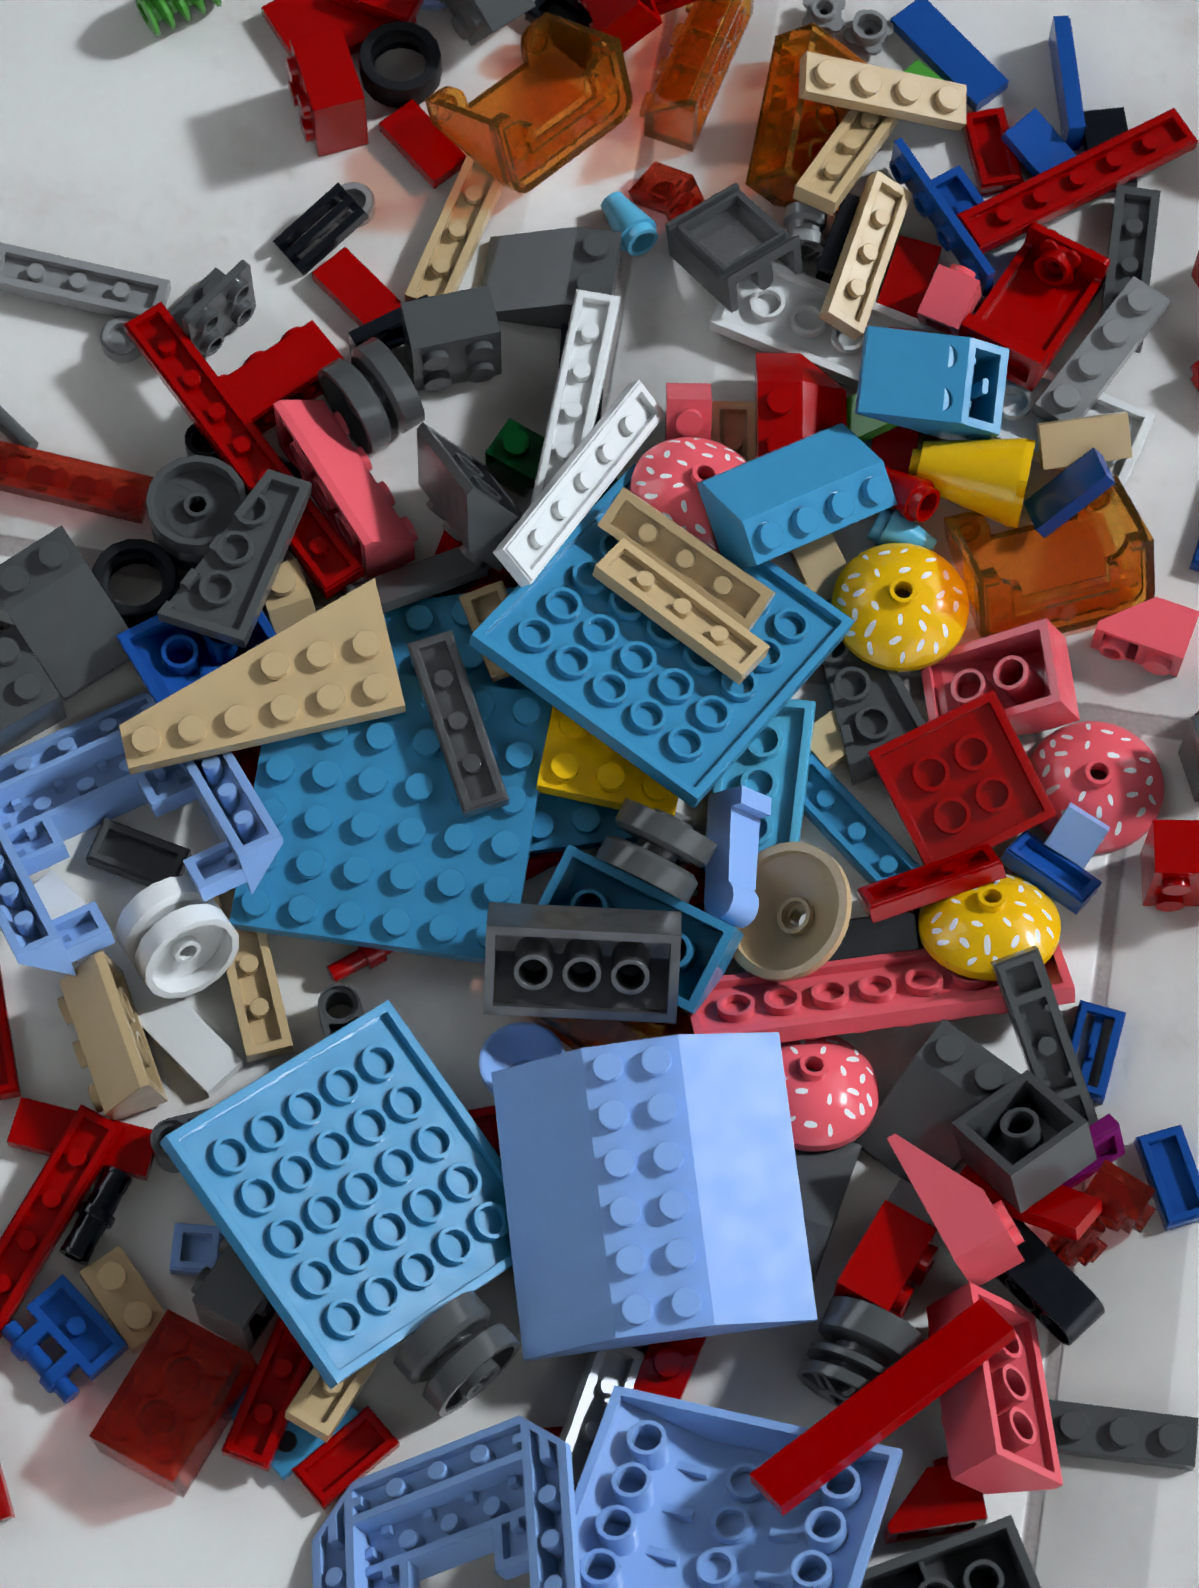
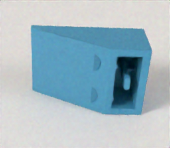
M867 326L864 332L855 413L945 440L994 438L1000 435L1009 349L972 337Z

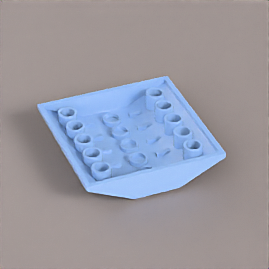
M779 1032L670 1035L580 1048L491 1072L524 1361L818 1322Z
M614 1385L574 1493L581 1588H861L903 1455L902 1449L877 1444L782 1516L751 1483L749 1474L809 1428Z

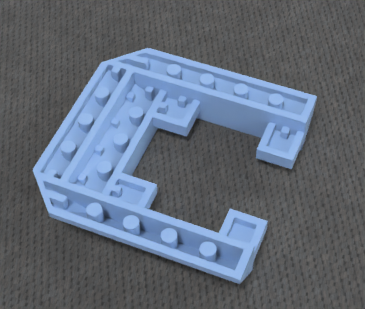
M141 693L0 757V928L18 964L77 976L72 962L116 943L95 901L51 920L29 877L38 871L47 869L69 858V853L63 841L102 824L104 818L114 819L147 803L157 818L197 800L222 842L183 860L187 874L203 902L244 883L253 895L284 843L282 835L232 752L130 775L119 725L156 704L150 693Z
M519 1415L354 1480L312 1539L313 1588H419V1581L491 1553H494L495 1572L506 1581L529 1572L530 1588H581L571 1446L564 1440Z

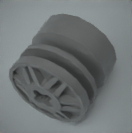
M835 1296L831 1298L818 1327L819 1333L829 1343H810L807 1350V1355L810 1359L802 1361L797 1372V1378L812 1392L838 1407L924 1342L925 1339L907 1321L881 1307L853 1297Z

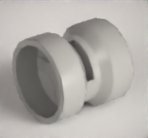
M800 201L788 204L784 208L783 225L787 229L786 232L792 237L799 235L802 261L819 259L826 241L822 231L826 228L827 213Z

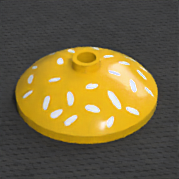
M888 543L872 547L860 553L841 571L832 594L831 604L855 621L842 640L844 645L862 661L884 670L897 672L916 671L941 661L960 642L969 617L967 590L955 568L939 554L914 544ZM905 589L910 593V596L901 598L895 594V591Z
M1005 873L1006 878L922 906L919 912L918 931L926 951L943 967L968 978L997 981L990 963L994 960L1035 945L1039 948L1044 964L1052 957L1058 947L1061 931V920L1056 906L1047 894L1030 882L1018 876Z

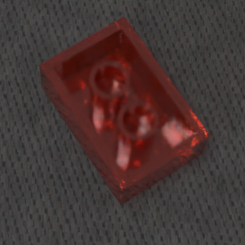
M167 1309L89 1437L101 1453L184 1498L232 1419L231 1415L247 1390L258 1365L251 1353Z

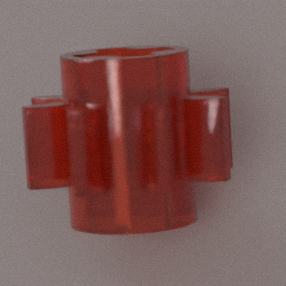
M1097 1217L1078 1241L1050 1232L1053 1236L1048 1240L1047 1247L1065 1265L1074 1267L1080 1262L1086 1267L1089 1262L1094 1263L1107 1248V1245L1099 1239L1106 1229L1103 1222Z

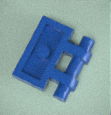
M63 1274L26 1306L27 1311L37 1321L31 1328L25 1331L16 1320H13L1 1331V1334L12 1345L10 1351L20 1362L26 1360L41 1377L39 1383L48 1393L55 1392L65 1404L71 1402L80 1393V1390L69 1379L73 1372L80 1368L93 1381L129 1349L127 1343ZM50 1336L66 1353L56 1363L40 1347Z

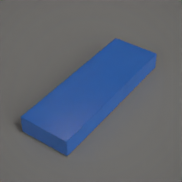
M915 0L890 19L894 26V32L938 76L945 81L967 85L966 104L974 112L980 110L1008 88L1009 80L928 0Z
M1068 15L1053 16L1048 40L1062 139L1072 151H1077L1082 146L1086 124L1071 18Z

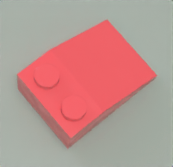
M1047 618L958 645L941 661L921 669L928 721L992 690L995 691L1017 735L1039 733L1080 721L1067 641Z
M897 1134L887 1138L951 1256L968 1282L981 1286L1025 1261L1017 1248V1245L1025 1242L1001 1200L992 1204L982 1188Z

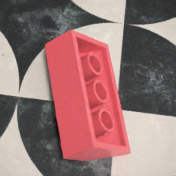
M279 400L274 403L273 408L280 448L289 462L299 469L302 480L312 483V498L327 521L364 568V579L367 580L398 569L416 560L414 542L418 540V536L412 523L406 516L399 518L392 507L395 505V500L390 489L384 481L377 483L370 473L373 469L372 464L361 446L354 448L347 437L350 435V431L342 415L338 411L332 414L324 400Z
M968 1282L926 1307L929 1325L928 1336H932L980 1298H983L1014 1328L1016 1338L939 1397L942 1411L941 1423L945 1431L948 1451L947 1463L951 1472V1478L983 1494L1057 1489L1063 1485L1035 1316L1009 1301Z

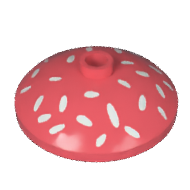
M698 437L669 439L655 445L640 458L633 471L629 490L720 553L696 483L702 481L700 477L710 478L747 461L736 451L713 440Z
M1098 721L1069 724L1047 736L1038 745L1030 758V762L1057 813L1055 817L1038 825L1048 836L1070 802L1110 826L1108 833L1095 853L1114 852L1132 845L1149 831L1153 819L1156 820L1164 798V780L1160 765L1149 747L1136 735L1122 727ZM1101 770L1106 775V778L1103 780L1094 779L1090 772Z
M836 1035L821 1037L815 1040L804 1039L782 1042L781 1050L795 1149L810 1152L828 1151L845 1146L860 1137L874 1119L879 1102L878 1080L865 1056L852 1044Z

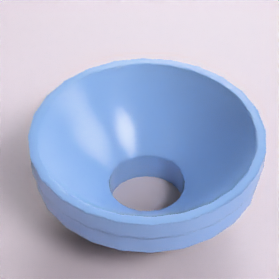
M531 1022L508 1024L499 1028L485 1041L479 1057L481 1078L488 1091L494 1096L491 1072L565 1053V1049L560 1039L551 1030L542 1025Z

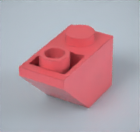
M952 263L950 268L938 264L917 311L919 323L945 334L958 336L961 323L970 312L975 315L983 302L980 280L975 279L976 273L967 267Z
M666 383L665 441L679 437H698L711 440V383Z
M1154 597L1099 620L1090 647L1099 650L1103 656L1109 659H1126L1142 665L1150 673L1162 676L1169 674L1177 677L1198 620L1199 611Z

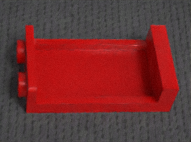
M1032 222L1022 247L975 315L970 312L961 323L958 336L972 337L1008 348L1009 358L1006 379L1033 392L1102 289L1110 265V259L1059 234L1055 230L1049 229L1037 222ZM1052 239L1057 245L1065 246L1079 254L1081 263L1078 267L1074 268L1073 275L1075 278L1070 285H1048L1037 276L1034 261L1041 255L1040 244L1044 240Z

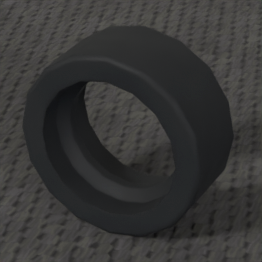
M395 21L377 27L367 35L360 48L359 69L363 87L373 100L387 107L400 108L412 99L420 105L432 97L440 85L442 62L437 40L427 29L412 22ZM404 48L421 54L425 58L426 67L423 73L414 79L400 82L391 81L380 76L376 72L375 62L379 56L389 50Z
M126 539L112 544L98 556L92 568L94 576L129 629L156 616L166 600L170 602L180 589L178 572L172 556L160 545L146 539ZM131 564H147L160 572L162 577V590L160 594L150 602L139 606L118 603L111 597L109 592L111 576L120 568Z

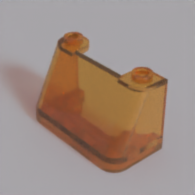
M548 12L532 22L522 34L521 53L524 63L468 103L464 92L453 86H445L425 99L432 124L498 182L518 193H527L621 124L627 118L633 102L620 38Z
M1117 475L1112 476L1115 481L1112 487L1046 538L1035 530L1033 524L991 535L987 519L982 514L976 512H965L944 518L945 538L955 568L965 584L969 599V609L980 638L1045 618L1060 633L1097 625L1099 620L1154 598V539Z

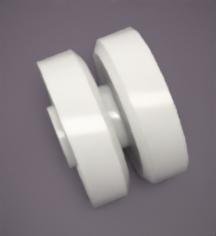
M189 876L169 877L149 885L135 895L127 904L116 924L117 942L152 993L166 999L183 998L204 990L218 980L231 966L239 949V934L213 898L203 902Z

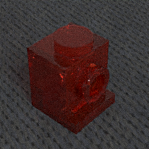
M1106 1159L1084 1192L1101 1199L1102 1212L1096 1220L1112 1231L1118 1232L1121 1229L1130 1235L1134 1229L1141 1234L1156 1210L1149 1205L1156 1190Z

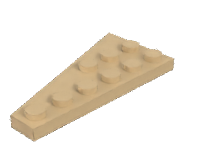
M375 578L120 724L119 728L130 775L406 712Z

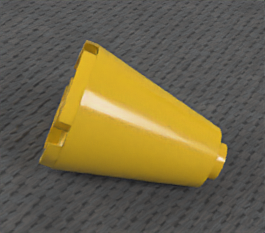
M1027 438L924 441L922 450L913 448L908 474L932 481L934 488L939 491L940 497L1004 526L1018 528L1036 441Z

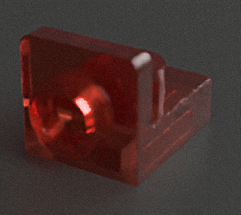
M656 161L628 191L635 204L666 215L668 221L705 201L692 174Z

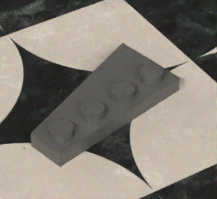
M268 469L235 511V518L222 534L218 533L208 546L209 551L195 569L191 568L180 582L181 587L170 602L166 600L157 612L159 621L246 649L312 494V483Z
M832 598L826 601L831 604ZM841 641L823 661L822 667L844 745L851 782L854 786L878 775L867 754L869 751L926 722L897 671L880 669L862 661Z

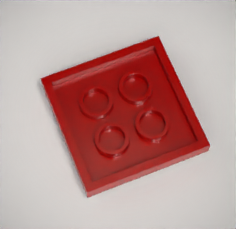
M994 690L867 753L923 865L984 844H989L992 848L1057 815Z

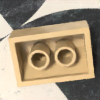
M103 951L95 953L74 969L77 976L68 974L59 981L64 996L57 998L66 1024L73 1023L79 1040L74 1041L72 1044L80 1066L83 1069L89 1067L94 1084L88 1086V1092L98 1113L104 1111L105 1115L110 1119L119 1121L168 1102V1098L123 970Z

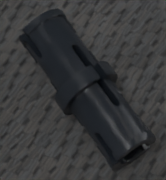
M104 1166L98 1182L87 1201L80 1203L77 1209L79 1216L59 1249L60 1253L65 1254V1257L81 1265L88 1264L104 1231L111 1229L115 1222L113 1215L123 1195L133 1181L131 1177L127 1176L128 1174L115 1167Z

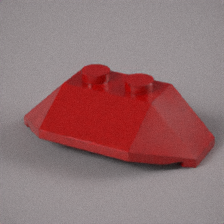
M755 353L756 458L833 425L843 423L847 427L846 390L801 353Z

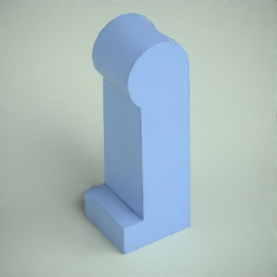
M743 785L708 795L707 838L715 842L717 848L708 866L705 867L704 907L706 913L736 928L749 926L758 913L759 898L754 890H756L760 819L771 816L772 798Z

